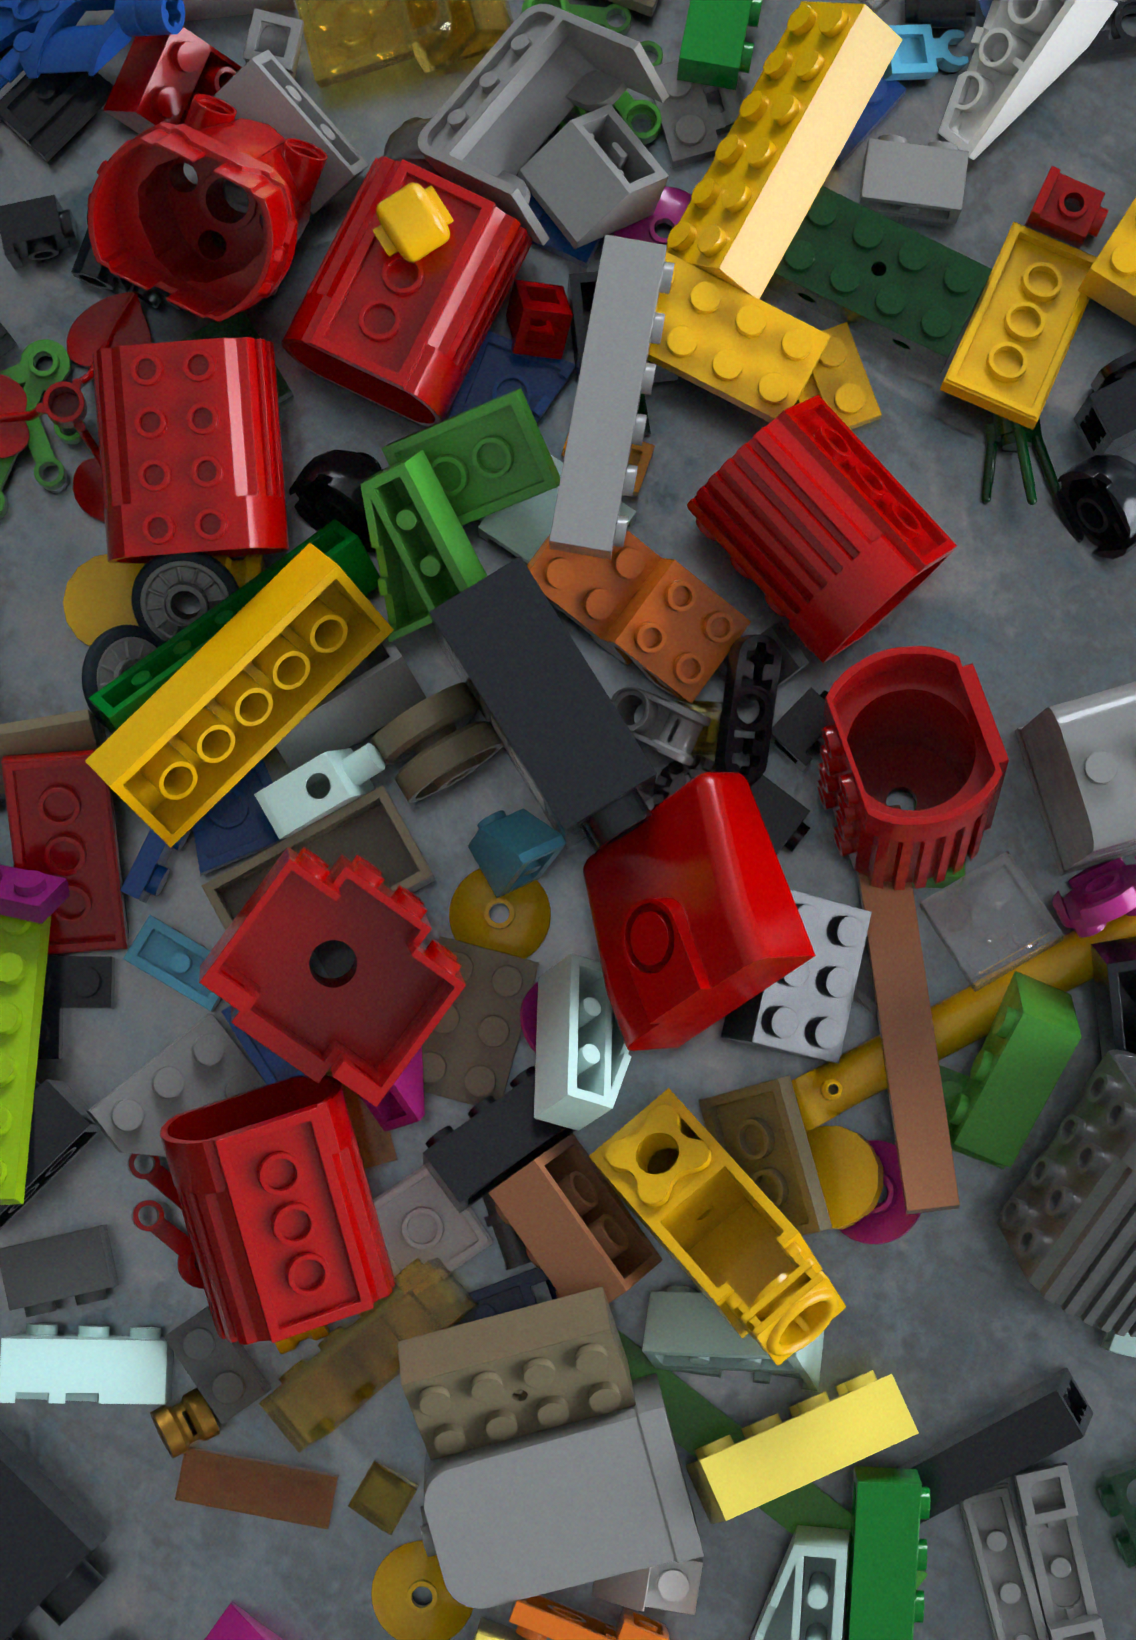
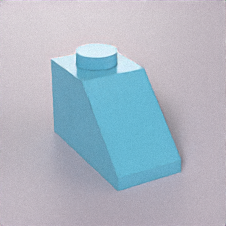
M523 808L510 815H506L501 810L484 818L477 824L479 830L468 847L494 894L499 898L541 878L567 843L562 834Z

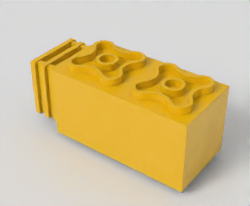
M669 1088L589 1155V1158L616 1194L743 1339L747 1334H750L777 1366L782 1364L793 1353L814 1341L827 1328L832 1319L846 1308L845 1303L829 1278L822 1271L821 1265L800 1232Z

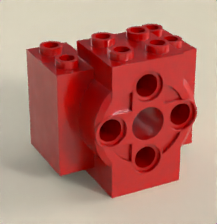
M287 847L200 965L199 983L231 1005L232 1024L313 1081L319 1083L331 1067L332 1077L377 1107L465 988L466 983L460 973L462 965L457 962L458 957L439 942L432 939L428 946L422 943L432 929L426 916L428 910L423 906L425 903L401 885L397 887L395 892L383 884L385 879L381 876L382 872L358 854L351 861L341 854L329 870L327 869L329 865L309 849L303 847L299 853H296ZM330 940L341 941L354 951V963L346 974L338 978H325L318 975L309 964L311 954L323 942Z

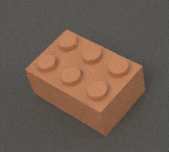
M573 1133L489 1192V1195L495 1202L498 1215L506 1224L512 1226L525 1244L526 1253L531 1262L544 1271L556 1288L557 1298L603 1286L609 1304L628 1291L662 1261L660 1255Z

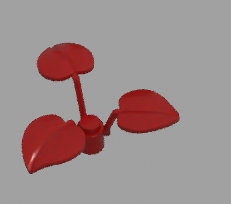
M125 292L106 297L90 306L77 317L68 332L66 341L67 353L74 363L83 367H90V369L79 379H74L72 383L61 381L52 384L44 393L43 403H38L33 410L26 411L27 395L20 384L12 378L0 374V459L12 457L23 451L28 445L30 433L25 421L35 420L41 415L47 414L49 419L61 428L75 427L95 458L87 459L77 467L73 477V493L84 512L101 522H105L100 451L99 446L83 423L88 407L81 389L94 380L92 354L96 350L122 345L152 343L151 334L143 315L139 298L134 292Z

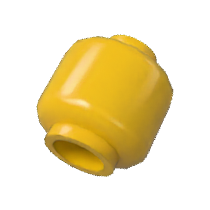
M412 182L377 205L376 216L381 225L374 228L373 232L389 257L399 252L406 261L414 263L449 240L450 229L448 225L454 222L432 185L424 189L422 185Z

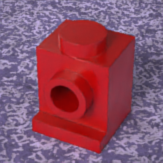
M1051 166L1025 225L1080 249L1087 234L1097 237L1109 209L1100 205L1106 193L1061 174V169ZM1066 200L1081 207V210L1078 212L1067 210L1064 201Z
M515 279L506 312L513 337L512 353L562 359L573 317L564 287Z

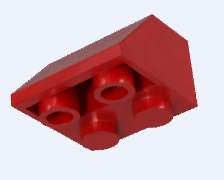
M185 27L178 34L135 36L103 111L138 134L162 122L175 125L184 124L195 94L214 96L242 67Z

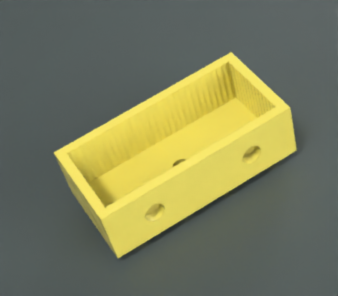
M872 1370L835 1386L839 1396L829 1400L825 1391L788 1407L792 1418L782 1422L779 1414L776 1413L742 1428L745 1439L734 1443L731 1435H727L695 1449L694 1452L698 1460L685 1466L710 1524L728 1521L919 1434L893 1375L890 1374L877 1379Z

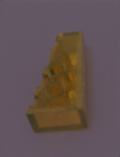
M438 1257L428 1260L424 1264L417 1258L406 1266L395 1277L399 1285L389 1296L377 1300L373 1304V1309L359 1313L360 1318L346 1330L339 1326L317 1345L321 1350L307 1363L302 1359L279 1378L282 1384L259 1403L299 1453L324 1440L400 1373L398 1341L453 1327L477 1306V1303Z

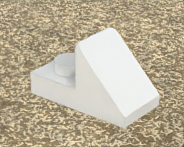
M692 1559L681 1563L672 1561L597 1580L593 1583L592 1596L636 1611L644 1612L645 1607L695 1615L703 1560Z

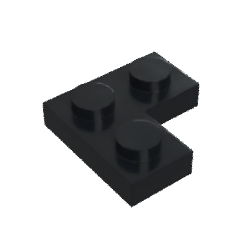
M47 956L38 1059H62L63 1008L114 1009L115 957Z

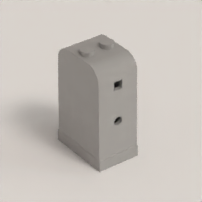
M1136 681L1047 707L1028 724L1017 728L1015 734L1059 875H1066L1120 857L1123 858L1136 854Z
M657 1373L632 1380L636 1405L633 1407L430 1460L427 1453L424 1462V1506H421L424 1525L420 1526L421 1535L427 1556L437 1555L446 1588L455 1600L471 1608H490L672 1561L681 1563L704 1556L696 1518Z

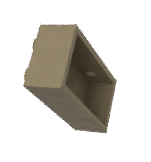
M382 785L203 884L202 888L223 927L227 930L287 847L296 853H299L303 847L309 849L329 865L327 868L329 870L341 854L351 861L358 854L382 872L381 876L385 879L383 884L394 892L401 885L414 893L436 879L389 794Z
M603 1286L397 1342L401 1386L430 1460L636 1405L628 1360Z

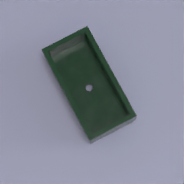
M822 186L766 287L841 324L847 322L849 328L941 373L986 285L992 269ZM875 264H881L885 268V274L876 276L872 273L871 267Z

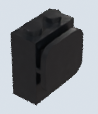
M1136 349L1108 363L1098 372L1091 383L1094 393L1087 397L1073 418L1093 456L1113 455L1136 443Z

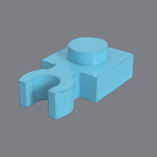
M931 24L888 25L903 40L884 72L885 81L931 79L938 73V68L945 72L953 73L961 70L969 62L968 56L956 57L948 49V45H957L965 38L964 31L951 29L939 38H933Z

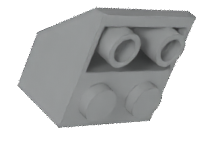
M608 104L570 120L519 170L517 177L525 182L532 196L571 245L577 249L604 237L605 234H611L653 215L669 175L613 106Z

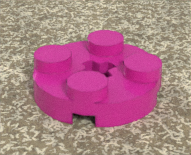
M1122 857L1089 867L1068 881L1072 890L1064 898H1062L1058 890L1052 900V905L1062 925L1067 928H1074L1077 935L1082 938L1095 935L1105 928L1107 922L1117 919L1124 914L1136 916V864L1125 865Z

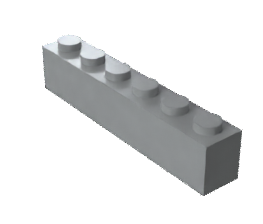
M605 234L549 538L550 549L611 560L613 546L624 547L629 517L619 515L623 495L633 497L638 466L628 464L632 444L642 446L647 415L638 413L641 394L651 395L656 364L647 363L650 343L659 345L661 343L665 313L656 312L659 293H670L675 263L665 261L667 245Z

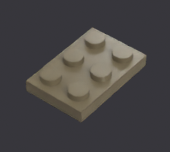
M440 936L438 942L458 957L457 962L462 965L460 973L466 986L422 1045L424 1092L474 1106L489 1096H493L495 1100H498L505 1093L522 1030L520 1024L521 1004L527 992L534 985L540 962Z
M790 1075L699 1100L707 1131L792 1223L801 1236L832 1228Z

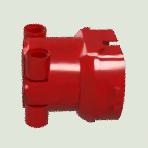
M195 94L184 124L175 125L162 122L152 126L135 138L127 140L108 161L105 160L101 163L97 170L99 176L88 197V230L97 263L109 268L110 273L147 291L156 286L171 293L166 298L167 301L202 318L209 317L220 322L250 308L263 298L276 294L280 283L291 265L296 242L303 234L309 222L311 200L328 156L321 148L309 142L295 138L285 139L269 124L244 118L235 119L236 109L219 98L206 94ZM184 163L189 164L196 171L198 177L197 184L192 183L185 176L183 170ZM224 179L244 188L249 201L246 213L232 208L224 198ZM212 230L223 236L226 242V251L221 250L214 244Z

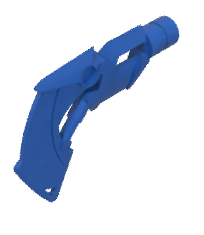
M0 0V52L12 44L14 46L0 60V90L8 82L12 83L23 70L28 79L38 78L40 74L89 72L88 76H94L131 41L132 37L178 34L185 22L183 0ZM114 10V13L104 25L76 26L86 11Z

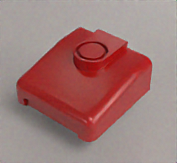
M704 772L697 775L650 810L653 816L648 821L614 843L597 850L588 857L584 864L583 876L605 988L625 1045L629 1051L680 1047L816 956L749 783L738 772Z

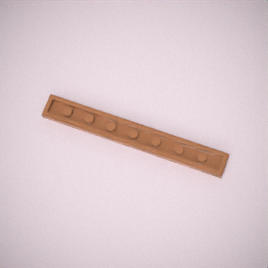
M901 805L890 806L893 808L901 809ZM857 872L862 909L872 912L866 940L905 1212L907 1215L959 1209L958 1188L912 882L906 883L905 890H894L891 882L884 881L883 889L871 886L868 877Z

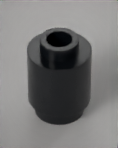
M905 0V24H931V28H964L966 17H975L976 0Z

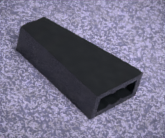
M1065 1368L900 1465L899 1468L917 1469L922 1487L930 1488L929 1519L1083 1438L1093 1416V1411L1068 1368ZM920 1519V1524L927 1520Z

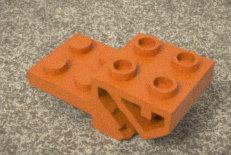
M628 530L626 531L624 547L613 546L611 560L550 549L549 534L527 564L528 569L550 603L591 634L590 638L626 665L634 662L650 682L682 702L693 703L730 652L733 643L741 637L751 623L748 618L674 559L661 558Z
M542 1595L514 1601L511 1605L509 1622L518 1625L515 1632L528 1640H546L547 1637L552 1640H670L668 1628L665 1624L624 1606L615 1626Z

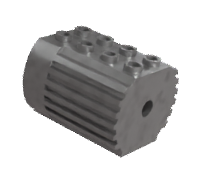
M1113 1049L1107 1052L1079 1092L1081 1097L1062 1121L1060 1127L1033 1163L1012 1196L1005 1203L996 1223L1027 1281L1040 1291L1043 1298L1053 1305L1056 1302L1062 1307L1064 1312L1073 1317L1074 1315L1081 1317L1082 1321L1090 1326L1096 1324L1100 1330L1108 1333L1112 1329L1116 1335L1125 1336L1128 1332L1130 1337H1136V1054Z

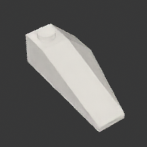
M993 0L983 27L977 26L971 40V43L976 45L967 71L960 74L957 78L938 133L950 143L955 144L959 150L969 151V158L975 160L1090 46L1118 3L1114 0Z

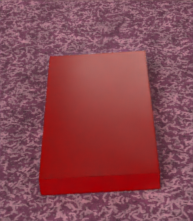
M96 749L4 755L1 760L14 867L24 870H36L43 874L67 878L70 896L51 914L48 954L127 949L129 944L124 894L120 891L123 885L112 789L85 762Z

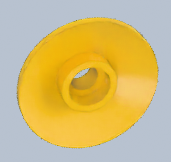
M479 868L469 874L455 890L449 908V922L455 940L526 959L537 951L545 940L551 922V909L547 894L537 880L497 898L482 870ZM503 904L509 909V917L505 922L495 923L491 920L490 910L494 905Z
M423 1540L408 1542L394 1549L384 1558L375 1573L371 1590L373 1609L381 1626L397 1640H450L461 1631L471 1616L473 1608L459 1603L447 1590L437 1555L427 1556ZM418 1587L428 1588L432 1593V1601L427 1605H418L413 1600V1591Z

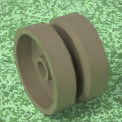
M465 682L445 688L414 705L385 725L371 739L372 744L382 755L385 765H395L411 759L403 765L395 777L396 783L409 804L422 800L463 779L504 746L490 721H478L466 725L476 715L479 703Z

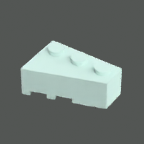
M571 953L538 978L534 1118L580 1131L613 1109L632 1056L628 1054L629 1050H627L608 998L601 963Z
M671 1286L667 1288V1292L650 1291L642 1351L656 1369L721 1378L722 1370L754 1372L753 1382L770 1384L771 1375L803 1379L802 1389L818 1391L824 1331L810 1344L793 1353L782 1364L777 1366L750 1334H747L742 1339L703 1293H698L695 1289L686 1286Z
M27 1323L26 1332H19L1 1338L0 1403H15V1399L47 1400V1403L65 1404V1401H91L98 1404H166L172 1400L174 1352L165 1338L161 1337V1328L130 1327V1336L109 1335L110 1326L78 1325V1334L58 1333V1324Z
M797 1525L750 1640H843L850 1530Z

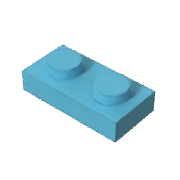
M149 915L123 959L211 1012L214 1011L221 999L199 983L200 965L211 951Z

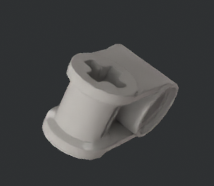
M629 686L621 688L614 693L610 700L634 738L650 745L651 749L689 766L692 765L694 758L691 756L692 750L703 727L710 726L712 721L710 717L680 703L666 700L639 688ZM643 703V717L635 724V710L638 705Z

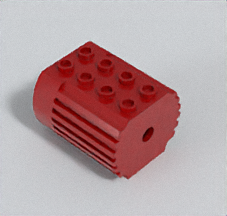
M381 156L379 159L375 158L281 342L282 347L294 360L312 373L407 419L428 427L445 419L532 246V238L528 236V231L520 226L521 223L517 219L500 210L495 202L404 159L394 161L386 156ZM412 182L422 185L424 189L432 185L454 222L448 225L450 229L449 240L414 263L406 261L399 252L389 257L373 232L374 228L381 225L376 216L377 205Z
M250 337L212 338L122 345L112 348H101L93 352L108 562L146 564L157 555L203 552L210 556L227 555L230 558L246 557L247 555H270L289 551L274 343L272 341H265V339Z
M819 395L783 410L773 421L761 428L753 435L752 439L743 444L708 479V482L696 492L697 495L687 504L688 510L696 517V525L699 530L709 539L718 541L731 556L730 561L736 571L745 578L752 579L765 593V600L769 607L778 615L789 619L790 623L788 626L822 663H825L872 630L919 587L957 547L951 538Z
M927 646L890 648L864 658L841 674L833 683L826 696L824 718L827 726L821 729L825 745L820 746L822 763L818 764V771L821 780L816 781L817 791L824 810L832 808L834 811L837 826L833 827L832 830L841 857L849 855L854 870L867 876L871 886L883 889L884 881L892 883L894 890H905L906 883L913 882L915 889L926 887L927 879L933 877L935 884L944 881L947 869L951 867L954 875L963 869L967 854L970 862L978 854L983 832L990 829L1009 758L973 663L962 666L959 656L946 650ZM897 790L907 791L915 798L916 808L914 810H902L887 806V797Z
M306 1075L293 1076L177 1114L161 1127V1141L216 1332L221 1339L226 1338L230 1343L238 1341L239 1344L249 1345L257 1341H271L275 1343L373 1309V1304L377 1300L391 1294L393 1291L392 1287H395V1278L340 1081L328 1075H324L319 1083H316Z

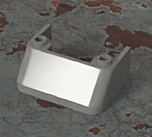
M538 4L526 9L517 17L425 125L418 137V148L427 162L446 180L495 202L500 210L521 223L520 226L528 231V236L532 238V241L544 246L550 238L528 205L531 198L530 190L525 182L516 176L519 170L529 161L575 105L587 111H594L608 104L613 105L627 88L661 103H664L669 94L639 41L553 5Z

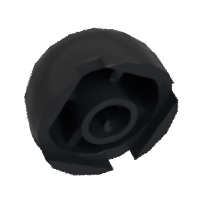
M331 450L315 456L303 468L289 489L290 496L296 492L299 498L294 506L296 511L316 531H319L336 519L359 537L364 548L371 547L360 484L381 470V465L374 457L364 452Z
M1095 455L1074 465L1059 477L1057 482H1061V489L1055 493V504L1060 519L1072 537L1080 543L1085 535L1092 544L1098 547L1092 553L1108 559L1121 557L1136 546V465L1118 455Z

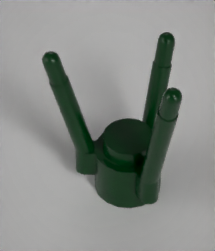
M992 413L994 423L984 426L986 452L981 500L984 503H988L991 500L998 443L1001 442L1003 450H1017L1027 502L1030 505H1034L1037 502L1028 447L1033 443L1055 503V493L1060 490V485L1057 482L1058 479L1042 437L1040 419H1038L1037 424L1032 430Z

